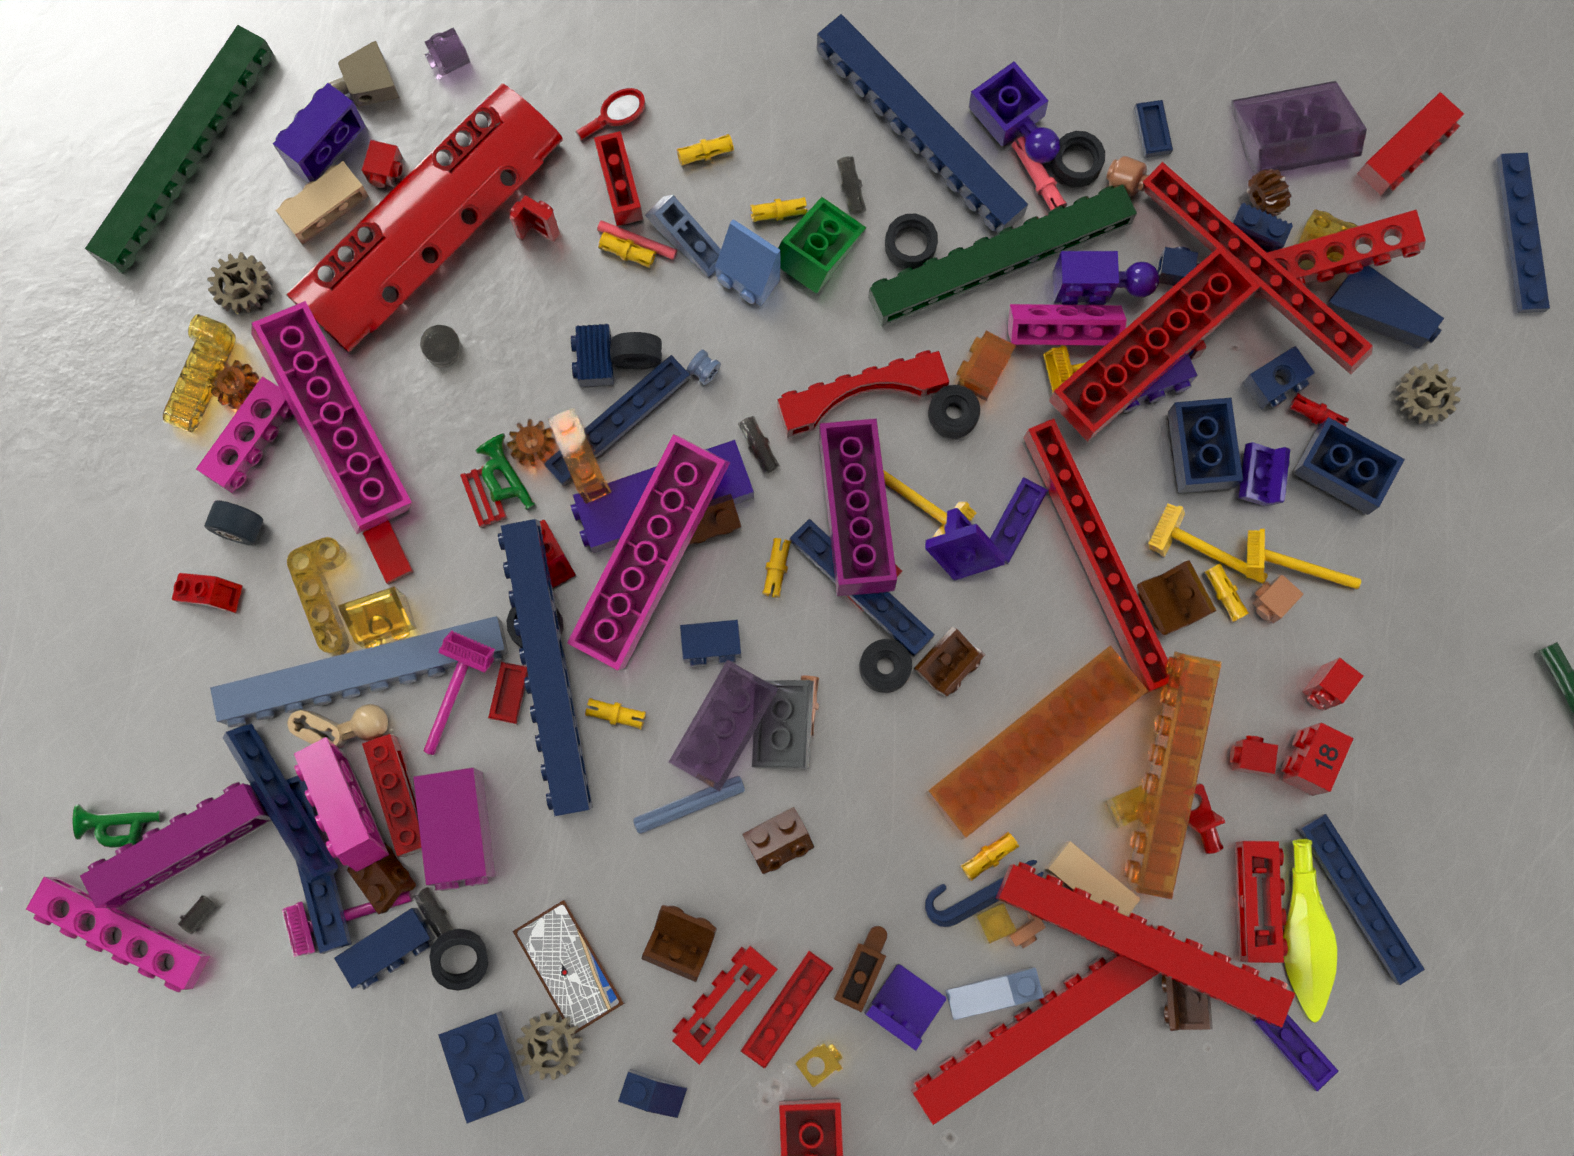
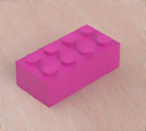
M327 737L294 753L298 763L294 766L300 780L302 782L305 781L308 787L305 795L311 806H315L319 815L315 816V819L321 831L327 833L329 841L326 842V846L333 858L338 857L344 866L348 865L356 872L388 856L389 853L347 755Z

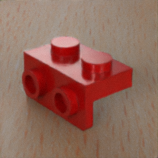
M526 195L520 202L517 201L510 211V220L517 238L523 240L532 228L554 242L560 232L553 208L544 201L536 202Z

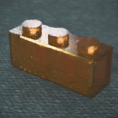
M575 408L549 418V424L575 487L585 504L611 493V488L589 436Z

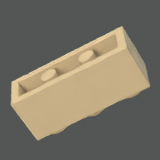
M342 161L338 165L328 168L325 174L316 181L306 184L303 190L293 198L284 200L280 207L276 209V212L303 245L369 196L363 185Z
M1071 841L1065 842L1044 869L1049 875L1064 882L1062 887L1064 886L1071 891L1075 887L1092 894L1090 900L1101 904L1102 900L1119 906L1118 912L1125 916H1128L1141 900Z

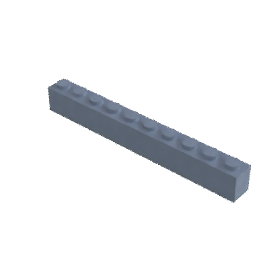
M495 616L210 687L216 720L219 723L227 724L228 727H238L246 724V719L256 717V720H265L274 717V712L285 710V713H293L303 710L302 705L314 703V706L331 703V698L342 696L343 699L359 696L362 690L371 688L372 692L381 691L389 688L388 684L399 681L400 684H409L417 681L418 676L428 674V677H437L444 675L446 669L454 668L458 661L438 653L444 638L451 630L454 633L457 632V634L466 636L467 639H473L474 642L477 641V643L480 642L484 646L487 645L491 649H495L493 655L494 662L502 660V655L509 654L502 622Z

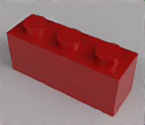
M621 131L594 137L616 226L643 220L641 205Z

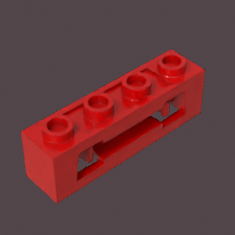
M388 734L362 743L396 855L405 858L421 852L416 796L398 737Z
M1279 841L1236 842L1240 962L1284 963V956H1287L1288 945L1287 940L1283 938V926L1286 925V911L1282 908L1281 896L1285 894V882L1283 878H1280V866L1284 862L1283 849L1279 848ZM1265 873V877H1262L1263 925L1267 926V930H1255V926H1259L1257 877H1253L1252 874Z
M751 945L747 950L741 947L731 959L735 965L728 973L722 970L711 983L715 987L708 997L703 993L692 1006L696 1011L689 1020L683 1017L672 1030L676 1034L672 1042L699 1065L778 970L777 967ZM743 965L748 968L739 979L747 986L757 973L760 974L761 977L750 991L745 989L715 1025L714 1029L716 1032L704 1045L702 1041L711 1029L705 1023H702L697 1031L693 1033L691 1031L692 1027L700 1018L704 1020L736 981L733 977Z

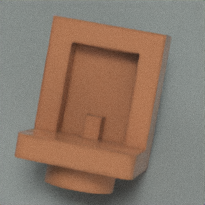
M1027 912L1025 913L1030 921L1006 936L1013 947L1020 945L1023 949L1037 940L1035 934L1046 928L1042 919Z

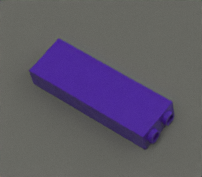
M732 440L705 449L730 462L712 500L728 494L732 495L735 505L754 499V491L736 441ZM656 467L573 495L575 504L570 506L575 521L581 520L584 530L579 531L584 547L590 546L594 554L615 547L618 544Z

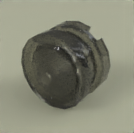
M435 325L428 328L421 337L420 347L430 365L436 368H446L455 364L460 358L462 346L457 333L452 328L446 325Z

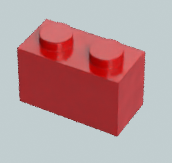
M1339 657L1322 665L1302 693L1308 696L1307 701L1318 709L1323 708L1327 710L1343 704L1364 675Z

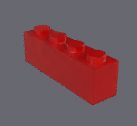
M1439 92L1379 149L1357 174L1379 195H1383L1388 189L1394 191L1405 180L1402 176L1404 173L1409 171L1412 174L1424 162L1421 157L1425 153L1431 156L1442 145L1439 140L1444 135L1450 138L1459 129L1460 125L1457 122L1464 113L1445 95Z

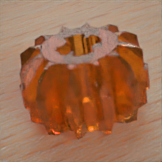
M235 360L231 366L228 362L223 361L224 369L222 371L214 369L218 377L209 379L210 383L215 386L211 393L213 396L218 397V402L221 405L228 404L231 409H236L238 403L242 405L254 389L259 376L256 372H252L253 368L249 364L242 366L239 360Z
M528 419L526 427H523L519 422L516 424L519 432L510 431L509 433L513 439L507 442L508 448L513 450L510 455L513 459L519 458V463L522 466L530 461L531 467L535 468L537 460L540 459L544 463L547 461L544 456L545 454L553 456L555 453L551 446L556 445V439L550 437L553 434L550 427L544 429L545 424L543 421L537 422L534 426L532 419ZM532 439H535L537 441L536 446L531 444V448H528L526 443L529 440L533 442Z

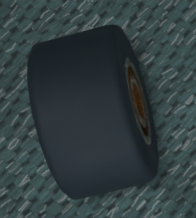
M216 500L211 507L204 527L222 538L245 545H253L263 523V518L245 507Z

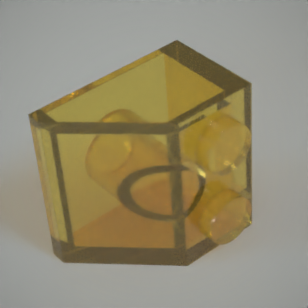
M395 586L338 605L354 642L360 647L365 646V649L382 645V640L391 637L394 640L410 635L409 631L417 629L407 597Z

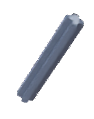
M740 776L732 777L639 815L633 819L634 826L637 832L642 834L745 791L744 784Z

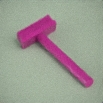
M452 630L444 638L438 653L458 661L423 750L430 755L435 754L468 667L470 666L485 673L494 662L493 655L495 649H491L487 645L484 646L480 642H474L473 639H467L466 636L457 634V632L454 633Z
M410 891L402 892L391 908L411 902L412 896ZM302 901L282 909L289 941L291 942L290 945L292 946L291 949H293L292 953H294L293 957L304 954L307 956L314 953L315 949L310 934L314 930L311 920L307 921ZM370 902L343 910L346 922L376 913Z

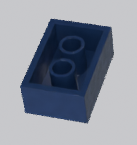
M1232 397L1175 402L1168 411L1178 493L1234 489L1243 481Z
M1328 417L1316 429L1293 474L1369 515L1380 507L1405 459Z
M502 1011L438 1034L467 1124L530 1099Z

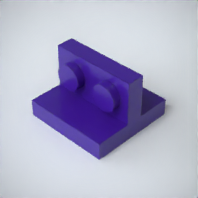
M958 508L947 511V522L944 526L945 534L927 539L925 542V550L954 581L1005 565V555L977 523L972 525Z

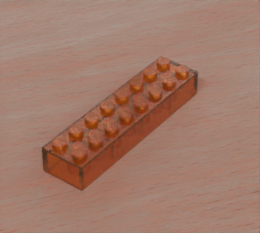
M1110 645L928 790L926 795L961 839H964L1147 693L1148 690Z
M1177 651L1174 652L1173 657L1168 659L1166 674H1170L1168 685L1163 686L1160 695V703H1163L1162 714L1157 715L1154 724V732H1157L1156 743L1150 745L1148 761H1151L1150 771L1144 774L1142 781V790H1145L1143 802L1139 801L1136 810V819H1139L1137 831L1133 830L1130 839V848H1133L1131 860L1127 859L1124 868V877H1127V882L1138 893L1171 900L1173 898L1221 669V661Z

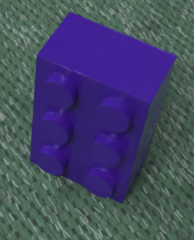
M327 82L323 88L318 89L314 93L310 103L296 113L293 122L286 129L278 133L273 145L287 167L309 183L316 181L326 172L366 125L354 102Z

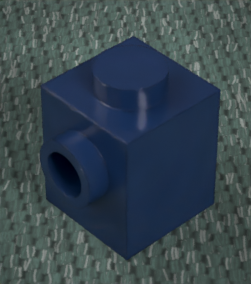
M1165 247L1158 261L1159 283L1175 286L1200 264L1197 263L1198 252H1192L1186 247Z

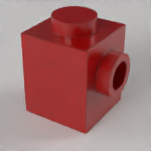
M370 140L362 172L371 185L380 188L385 187V185L395 186L396 179H399L403 172V157L398 146Z
M1250 735L1246 736V739L1237 741L1230 751V762L1233 763V771L1262 776L1274 775L1278 745L1264 743V738Z

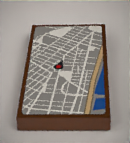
M566 900L559 902L512 931L561 1018L570 1017L568 1026L570 1028L576 1025L579 1027L574 1034L625 1004Z

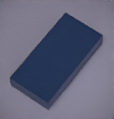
M1163 100L1136 103L1134 109L1144 158L1171 154L1173 147Z

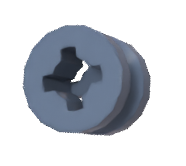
M702 349L691 360L686 371L690 375L699 377V381L706 385L717 374L721 367V362L717 359L712 360L709 358L708 352Z

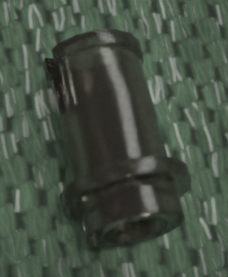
M201 895L192 908L185 915L182 914L180 916L181 920L178 925L191 935L195 931L199 932V926L217 905L206 896Z

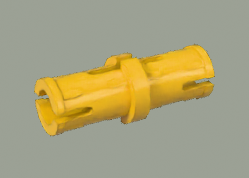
M726 134L707 141L705 138L701 139L699 143L677 148L676 151L681 166L698 160L704 159L708 161L713 156L734 151L731 136Z
M801 197L781 201L779 198L774 199V202L750 205L752 222L769 219L781 221L783 217L805 215L807 213V208H805L807 206L806 199Z
M603 232L598 245V249L620 256L621 260L634 261L647 268L652 267L656 257V251L634 244V241L631 239H620L607 232Z
M773 538L770 561L766 563L765 567L768 571L762 594L769 597L773 585V598H780L783 576L788 571L786 561L791 541L784 539L780 551L781 538Z
M1221 563L1204 572L1217 593L1215 597L1217 600H1221L1232 622L1249 614L1236 592L1238 590L1237 586L1232 585Z
M589 698L587 705L596 707L599 710L586 708L585 716L608 720L612 725L620 723L642 730L644 722L633 720V717L645 719L646 711L622 707V703L618 702L609 704Z
M1007 832L988 847L985 845L980 848L981 852L962 864L961 868L966 876L973 881L985 870L999 865V861L1010 852L1019 848V845L1014 837Z

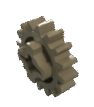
M240 252L236 259L231 253L228 254L229 261L227 262L219 259L218 262L221 266L219 268H211L215 276L207 278V281L213 285L208 288V291L214 296L213 300L218 305H221L225 311L228 312L232 308L236 314H240L241 308L250 313L251 305L253 304L260 308L261 305L258 300L260 298L268 299L264 290L271 289V285L266 281L271 277L265 270L266 267L261 261L257 262L253 255H250L247 259L243 252ZM254 272L257 278L256 284H254L253 280L255 279Z
M1423 363L1419 369L1416 366L1412 367L1408 373L1400 378L1403 383L1396 387V390L1402 392L1396 398V401L1404 402L1400 410L1405 411L1408 409L1410 411L1408 419L1417 416L1418 424L1424 423L1427 419L1430 425L1435 424L1438 420L1444 421L1449 417L1448 414L1451 415L1456 411L1454 405L1461 400V398L1455 396L1461 388L1454 387L1452 384L1457 378H1448L1449 370L1447 368L1442 372L1438 371V364H1434L1430 369L1427 363ZM1418 379V382L1416 383V388L1412 389L1414 381ZM1445 399L1443 406L1441 407V409H1439V406L1441 405L1440 400Z
M547 1012L540 1014V1020L537 1017L529 1019L532 1027L528 1025L523 1026L521 1030L525 1036L519 1037L516 1042L523 1045V1048L516 1051V1054L524 1055L525 1057L520 1065L526 1066L529 1064L531 1066L529 1075L539 1071L540 1080L546 1079L549 1073L551 1079L556 1080L559 1078V1071L564 1076L570 1073L568 1065L575 1067L579 1063L574 1056L583 1053L582 1049L576 1047V1044L581 1042L583 1037H575L574 1035L579 1027L577 1025L571 1028L568 1026L570 1017H566L562 1021L559 1020V1012L553 1013L551 1019ZM542 1026H554V1029L548 1033L544 1030H539ZM564 1036L567 1038L568 1048L565 1045ZM549 1040L553 1042L551 1047L554 1049L550 1052L546 1050L548 1047L546 1042ZM531 1044L534 1046L535 1056L533 1055ZM551 1059L561 1062L556 1066L545 1065Z

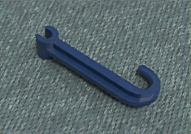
M1030 860L1025 864L1034 866L1037 864V860ZM1040 872L1037 875L1042 877L1044 872ZM1004 877L943 911L936 910L933 904L934 900L945 892L947 887L945 884L937 886L928 894L925 901L927 917L940 927H951L999 901L996 899Z

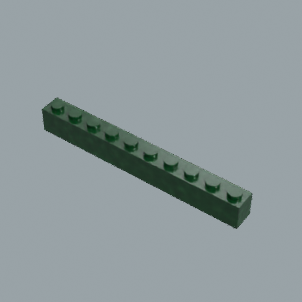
M240 25L236 26L85 247L96 260L121 274L133 265L136 254L142 245L149 241L151 232L157 223L164 219L166 210L171 202L179 197L182 186L188 178L193 176L197 164L203 155L210 151L212 142L218 133L225 129L228 118L233 111L239 108L247 90L254 86L261 69L269 64L273 52L265 39Z
M1123 184L1115 188L1108 186L1099 191L1098 195L1091 198L1088 196L1081 197L1071 206L1066 208L1063 206L1056 207L1044 217L1039 218L1035 216L1026 220L1022 226L1017 228L1007 227L995 237L990 239L988 237L980 238L973 243V246L965 249L958 247L950 251L946 257L941 259L937 257L931 258L919 268L914 270L912 268L904 269L897 274V277L889 280L887 278L877 280L870 287L868 298L881 326L1057 255L1061 251L1069 250L1132 224L1137 212Z

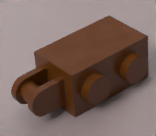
M872 927L864 944H856L833 996L834 1000L859 1012L863 1011L886 958V955L881 954L887 940V931L883 927Z

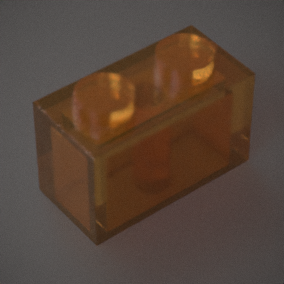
M986 330L982 338L976 337L971 345L969 352L973 354L969 362L963 360L956 373L960 377L957 385L970 389L977 397L987 401L1011 358L1016 345Z

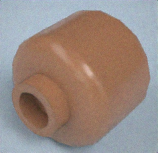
M1123 156L1111 163L1106 179L1109 181V186L1114 188L1123 184L1129 197H1133L1139 191H1144L1142 182L1149 175H1147L1145 163L1128 156Z

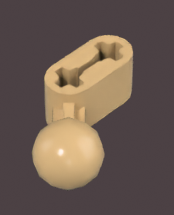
M367 704L358 708L350 721L341 724L316 712L305 710L292 713L287 724L289 731L294 736L311 744L325 737L330 740L327 734L321 731L332 732L331 735L335 739L331 742L340 749L348 739L359 737L365 741L382 737L388 728V716L379 706ZM302 719H306L305 722L315 729H304V725L301 723Z

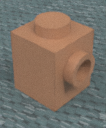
M1280 575L1271 584L1266 581L1255 592L1258 598L1252 605L1257 608L1256 612L1262 619L1275 623L1304 594L1285 576Z

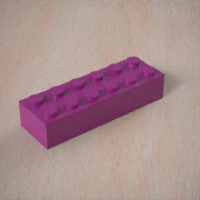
M877 418L820 423L819 444L837 596L895 591L897 574Z
M240 782L234 783L223 790L224 794L218 798L213 799L211 797L196 805L197 810L188 815L181 813L169 820L170 825L161 830L155 828L142 835L143 840L135 845L129 843L118 848L115 851L116 855L108 860H105V858L90 864L88 866L89 871L80 875V878L95 907L119 908L272 821L251 785L240 784Z

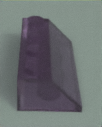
M727 660L670 758L669 764L720 792L779 688Z

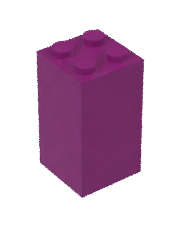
M466 768L414 776L426 885L435 886V891L459 889L458 883L465 882V886L488 884V878L496 877L483 772L475 768Z

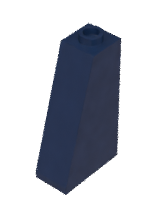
M1369 265L1364 266L1357 273L1349 274L1326 304L1345 322L1420 348L1427 341L1432 343L1442 331L1439 325L1444 320V317Z

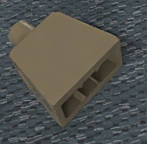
M376 41L341 59L338 65L343 77L328 82L344 95L350 93L355 105L359 107L400 98Z

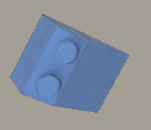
M733 219L729 224L715 265L718 282L728 289L733 287L739 291L740 296L745 301L751 304L755 302L762 306L780 281V249Z

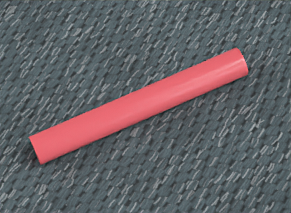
M602 220L597 227V231L602 233L607 232L624 240L631 239L634 241V244L656 251V254L672 260L676 258L678 250Z

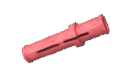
M1023 136L1018 138L1019 144L1014 141L1011 146L1035 183L1037 194L1042 195L1050 211L1059 206L1065 208L1067 203L1056 187V180L1049 176L1042 163L1034 162L1027 156L1024 147L1026 139Z

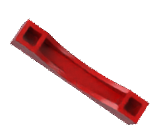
M922 351L916 354L915 358L906 361L904 358H899L889 362L886 367L879 369L877 366L864 369L861 372L862 374L851 377L850 374L837 377L835 382L826 385L823 382H819L809 386L808 390L799 393L793 390L782 394V398L777 399V407L787 438L814 430L821 419L833 407L860 393L874 390H894L909 393L920 398L935 394L941 388L948 386L950 382L940 352Z

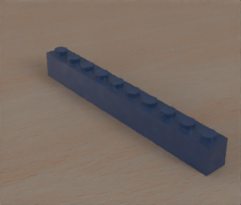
M842 14L817 33L816 48L821 57L825 60L829 59L835 65L837 73L842 78H847L853 84L858 95L861 97L865 96L871 102L872 108L878 115H884L890 122L892 129L898 135L902 134L908 140L911 149L917 154L921 153L927 160L929 167L935 173L939 172L946 179L948 187L954 192L958 191L963 196L966 205L983 217L984 223L990 230H996L999 233L1003 229L1014 225L1025 215L1028 203Z
M531 519L501 525L502 533H498V542L500 549L506 552L507 561L503 562L506 579H511L512 590L508 592L509 601L512 608L516 607L518 619H514V628L517 637L521 636L523 648H519V655L522 665H526L528 677L524 679L527 694H532L534 705L530 706V715L532 722L538 725L539 734L535 735V742L538 752H542L544 764H541V774L543 781H548L550 790L549 793H546L547 806L549 810H553L554 817L590 810L593 808L540 521Z

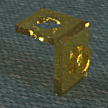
M1142 785L1105 801L1117 828L1124 827L1128 823L1154 812Z
M822 1041L795 1064L810 1085L815 1087L835 1070L839 1072L843 1069L839 1062L843 1057L833 1043L827 1046ZM813 1057H819L824 1061V1071L819 1075H812L807 1070V1063Z

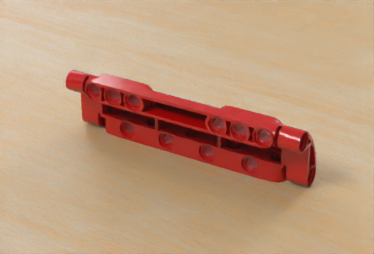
M501 83L286 295L296 305L306 301L316 322L349 353L369 333L375 331L544 163L543 160L563 141L561 134L529 102L514 90ZM477 114H482L487 118L488 125L486 128H481L477 125L475 121ZM500 122V124L458 166H456L451 172H449ZM457 133L467 135L469 140L467 147H462L457 143ZM438 152H445L449 156L448 166H442L438 163L436 158ZM502 171L511 174L512 184L510 186H506L501 182L500 175ZM464 209L470 210L474 215V221L471 225L464 223L461 218ZM360 228H367L371 231L372 240L369 243H363L358 238ZM383 237V239L332 290H330V288L338 280H340ZM341 247H347L352 251L353 257L350 262L346 263L339 259L338 250ZM425 248H430L435 253V260L431 264L425 262L422 258V251ZM326 266L332 270L333 278L331 281L323 282L318 277L320 267ZM385 287H392L396 291V299L392 303L385 301L382 296Z

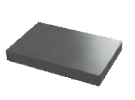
M757 680L752 754L753 768L809 769L814 681Z

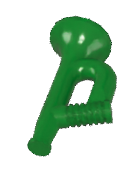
M499 434L475 450L476 454H483L492 458L482 468L483 480L490 490L492 502L518 497L524 504L525 509L528 510L535 505V502L532 501L528 491L504 454L503 442L505 434ZM500 470L511 487L502 489L493 472Z
M76 804L73 809L72 818L74 837L80 840L87 831L94 828L96 840L104 847L117 848L129 843L135 845L139 842L143 824L155 821L161 822V812L92 814L87 812L80 804ZM131 824L129 835L110 836L107 834L109 826Z

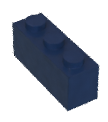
M411 908L340 953L334 959L352 989L362 987L363 990H366L379 981L377 976L388 970L390 974L405 965L404 958L412 953L417 957L430 949L429 942L434 940L435 936L419 909Z

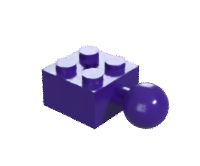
M1015 61L971 91L969 109L1002 147L1022 134L1026 139L1024 145L1025 152L1034 162H1050L1059 152L1060 141L1057 134L1049 128H1038L1035 123L1045 117L1049 100Z
M1061 251L1053 269L1054 303H1061L1062 305H1077L1078 303L1104 305L1109 303L1116 288H1125L1132 296L1144 298L1156 291L1160 277L1157 269L1152 264L1143 261L1130 265L1126 271H1119L1118 251Z

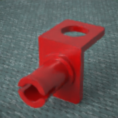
M1199 783L1177 792L1176 798L1185 824L1200 834L1205 853L1213 854L1221 851L1224 847L1216 826L1224 824L1225 820L1212 810L1204 785ZM1191 794H1198L1201 797L1200 806L1193 810L1188 809L1186 799Z

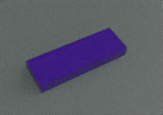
M1025 477L1022 478L990 537L991 541L1005 555V564L1007 565L1048 492L1044 487Z
M1288 1014L1282 1028L1257 1018L1253 1020L1254 1024L1314 1091L1318 1092L1339 1072Z

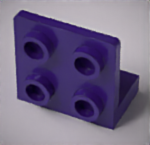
M897 964L864 1013L916 1051L923 1041L921 1037L945 1003L946 997L905 967Z

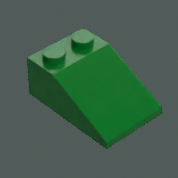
M821 197L781 240L778 247L780 249V269L817 294L832 277L867 227Z

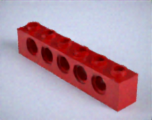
M1416 209L1268 252V254L1306 286V283L1315 280L1318 283L1329 281L1334 278V275L1346 272L1347 275L1357 273L1364 266L1371 264L1382 266L1390 263L1392 258L1403 256V258L1414 257L1421 253L1420 250H1424L1426 239ZM1388 236H1396L1400 242L1396 245H1389L1384 239ZM1360 244H1367L1371 247V251L1362 254L1355 248ZM1332 252H1338L1343 258L1340 261L1332 262L1327 256ZM1309 260L1314 263V267L1309 270H1303L1299 267V264L1302 261ZM1258 292L1254 294V298L1261 296Z

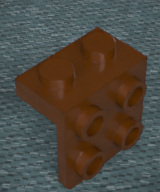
M1190 560L1179 564L1161 575L1137 584L1139 597L1147 606L1153 617L1154 626L1162 635H1168L1185 628L1217 611Z
M662 905L654 930L641 959L697 982L712 946L717 928L705 918H695L685 914L679 907Z

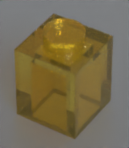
M999 903L973 915L978 929L987 944L1016 932V928L1004 903Z

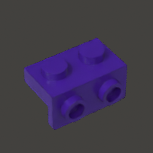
M1254 442L1245 444L1242 466L1243 481L1240 483L1239 498L1262 506L1283 503L1285 501L1288 468L1290 465V448L1273 449Z

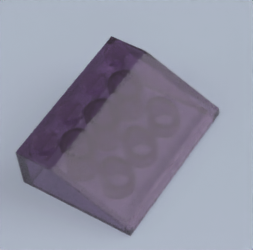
M1336 81L1231 100V107L1245 157L1255 175L1257 172L1265 169L1293 170L1362 156L1367 128Z

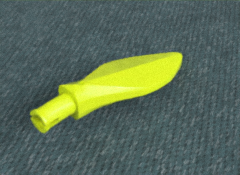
M1297 839L1293 840L1295 867L1292 869V895L1286 917V925L1283 929V938L1287 940L1288 953L1287 956H1284V963L1290 983L1308 1018L1316 1023L1323 1015L1334 984L1337 970V943L1318 890L1316 870L1313 867L1312 840Z

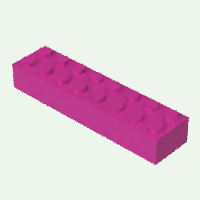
M306 301L252 322L251 335L356 534L409 511L412 502Z
M672 435L567 644L616 670L624 669L627 666L730 462L678 435Z

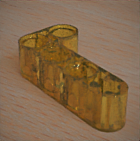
M196 314L190 322L188 336L194 341V345L163 412L164 423L188 432H194L199 426L236 340L235 333L225 323L200 314Z
M324 537L291 551L287 557V566L319 649L330 656H338L347 652L349 638L324 573L341 566L345 562L347 554L345 548L335 539ZM333 546L336 547L335 555L326 559V550ZM308 557L309 563L307 567L299 570V561ZM318 583L319 589L317 593L308 596L310 585ZM328 609V618L323 622H318L317 617L320 611ZM330 634L338 639L334 641L335 646L333 648L328 645L332 643Z

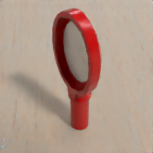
M625 88L611 94L601 106V115L575 131L579 139L583 140L599 129H603L606 125L621 126L635 120L645 108L646 103L643 93L638 89Z

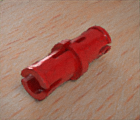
M1300 393L1296 394L1291 402L1293 404L1289 407L1290 410L1311 419V423L1315 425L1317 423L1321 424L1328 417L1344 426L1349 421V418L1328 409L1326 404H1318L1302 396Z

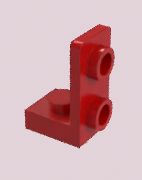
M541 520L540 525L553 588L576 574L547 522Z
M179 573L174 584L172 600L207 605L226 612L236 613L243 585L217 576Z

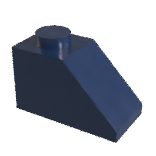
M630 1069L618 1102L646 1112L678 1118L687 1087Z

